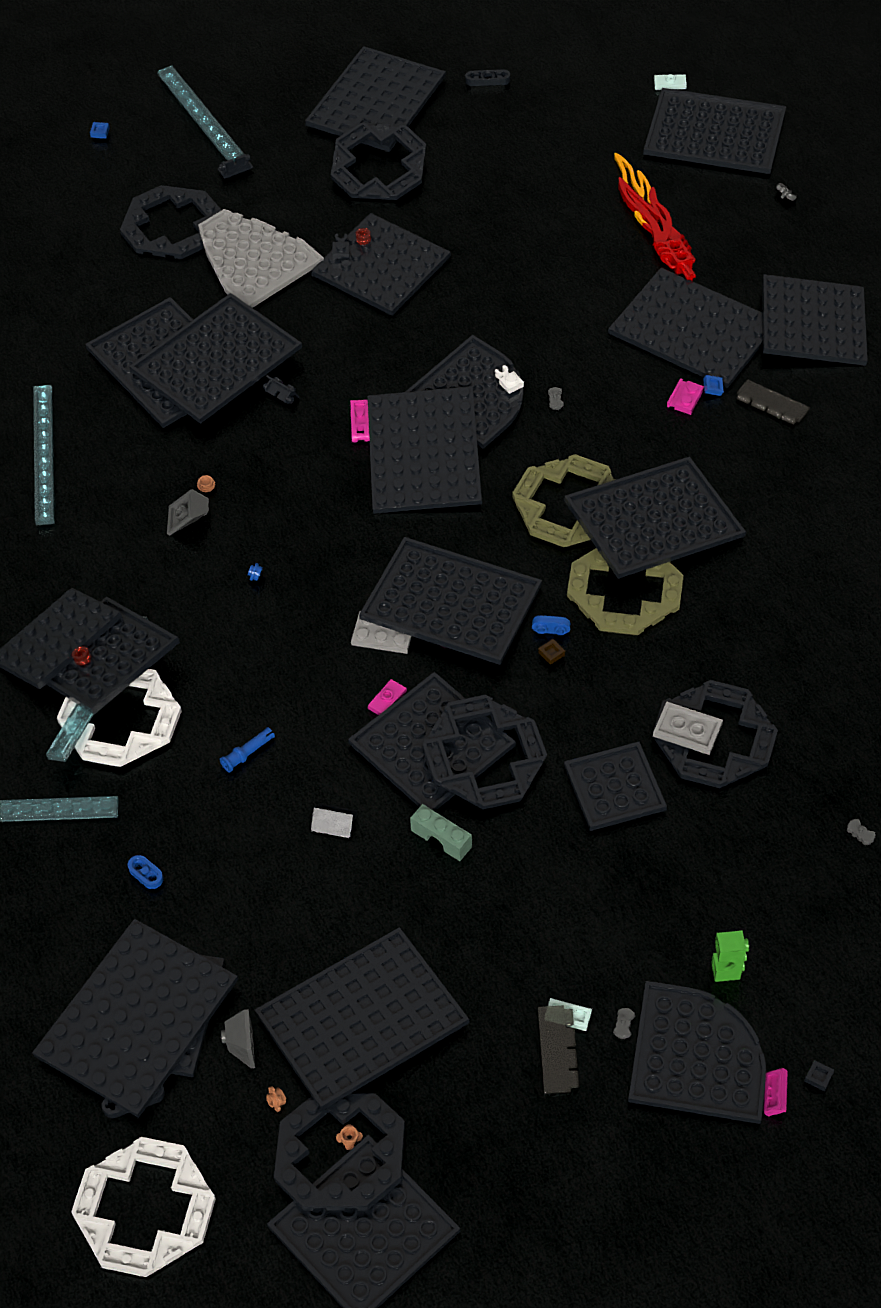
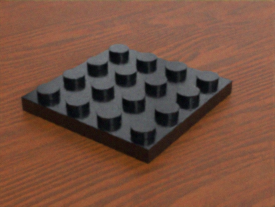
M640 742L564 762L565 770L590 831L666 811L667 809Z

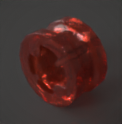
M361 228L356 231L357 243L365 245L370 242L371 236L368 229Z
M78 647L72 652V657L77 665H85L91 660V654L87 647Z

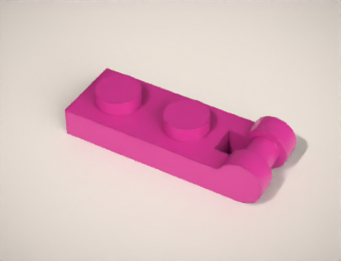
M351 400L352 442H358V440L370 441L368 400Z

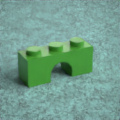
M743 931L717 933L715 940L717 953H713L711 962L715 982L740 980L742 971H745L746 951H749L748 939H744Z

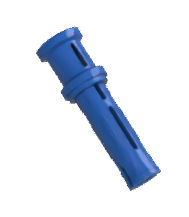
M269 727L265 728V730L243 746L233 748V752L226 757L222 756L220 763L223 768L230 773L239 763L246 762L247 756L275 737L274 733L267 735L272 730Z

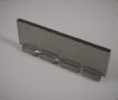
M747 380L737 392L738 400L747 404L752 400L751 406L762 411L768 408L767 413L777 418H781L783 414L782 420L793 425L796 421L800 422L810 409L808 406L750 380Z
M564 1005L538 1007L544 1094L571 1092V1088L579 1087L578 1071H569V1069L577 1068L576 1049H567V1047L576 1046L574 1028H566V1026L574 1025L573 1009H564Z

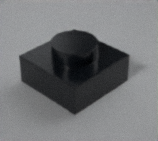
M814 1060L804 1082L825 1091L834 1073V1069Z

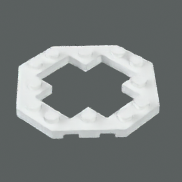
M148 669L129 685L148 689L144 698V705L159 707L160 710L151 734L131 731L126 746L92 741L91 738L95 731L94 724L80 722L79 719L84 708L65 697L57 719L82 760L121 767L170 743L182 711L178 702L172 697V693L165 683L161 681L156 670Z
M140 1137L133 1141L134 1144L114 1152L98 1165H92L85 1169L71 1212L102 1268L147 1277L203 1243L216 1199L184 1145ZM136 1161L177 1169L171 1187L172 1191L192 1195L181 1234L158 1230L152 1252L111 1244L110 1241L116 1226L115 1221L95 1217L108 1177L130 1182Z

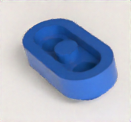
M536 616L532 621V629L539 634L564 635L570 631V621L564 617Z
M136 855L128 861L130 874L145 887L156 889L163 883L162 872L147 858Z

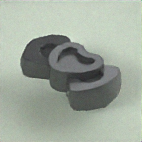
M777 184L776 189L782 193L781 198L786 197L792 201L796 199L797 196L792 194V191L784 184Z
M554 387L548 390L549 407L551 409L559 410L564 406L563 401H561L563 391L560 388Z
M859 819L851 820L848 823V833H852V836L856 837L863 845L873 843L875 839L874 831H867L865 826H861Z
M622 1008L617 1012V1023L613 1032L616 1037L627 1039L631 1036L629 1028L631 1027V1020L635 1018V1013L629 1008Z

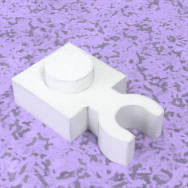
M502 366L503 372L495 369V376L499 379V384L509 394L524 387V382L514 371L509 373L507 366Z

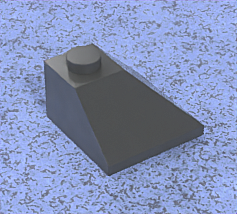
M191 489L169 505L167 534L172 535L205 516L209 511V498Z
M246 1009L225 1021V1030H221L222 1043H226L228 1051L250 1068H255L253 1029L249 1009Z

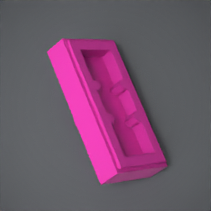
M391 679L369 703L368 709L380 715L403 697L407 692V688Z
M784 1068L766 1072L764 1114L767 1116L786 1112L788 1071Z

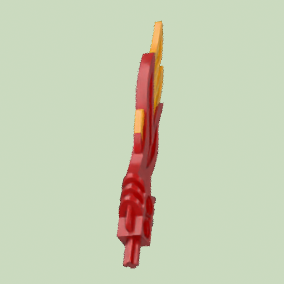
M614 153V159L622 173V178L619 177L618 185L624 202L634 212L637 221L652 234L653 248L662 262L673 269L675 274H683L687 280L693 281V278H696L692 270V263L695 262V258L691 253V246L688 245L685 236L672 227L670 213L658 202L655 188L650 187L644 174L637 170L639 187L632 166L621 155ZM625 167L630 174L633 189L628 185ZM643 183L645 184L647 190V202L644 201ZM660 221L663 231H661L657 222Z

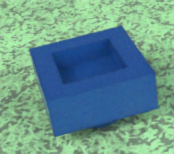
M93 122L90 131L91 138H107L109 123Z
M706 375L703 379L704 392L721 396L724 392L722 378Z

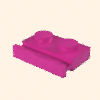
M680 378L667 402V407L672 406L675 410L691 415L704 391V386L690 381L684 382Z

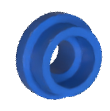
M256 563L255 566L251 565L248 576H251V581L253 579L258 581L263 567L259 566V563Z

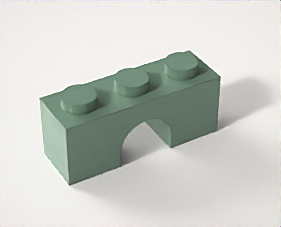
M423 804L410 818L411 831L427 841L431 836L435 837L443 845L444 852L458 861H461L472 848V834Z

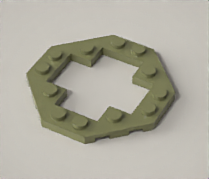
M576 454L568 456V459L562 461L557 459L546 462L544 466L537 468L535 466L528 467L513 491L514 502L530 535L562 547L591 539L578 521H576L571 530L541 519L546 505L531 499L543 479L561 484L567 472H571L599 482L598 485L615 480L611 475L609 466Z
M597 548L572 562L567 597L579 606L580 611L587 618H590L600 631L639 635L648 626L657 624L665 619L666 615L671 612L674 613L680 608L683 574L670 562L646 569V576L664 578L661 603L642 601L640 616L603 611L605 596L586 594L590 569L609 571V565Z

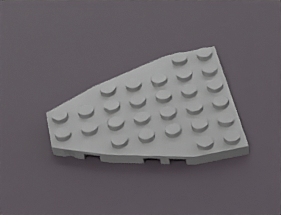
M226 209L221 210L198 225L206 255L224 291L227 294L232 293L252 308L308 273L319 262L324 260L303 239L299 237L294 239L289 236V233L276 231L274 226L255 218L251 220L245 219L242 214L233 213Z

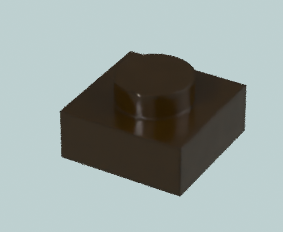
M554 639L538 648V653L550 665L565 656V650Z

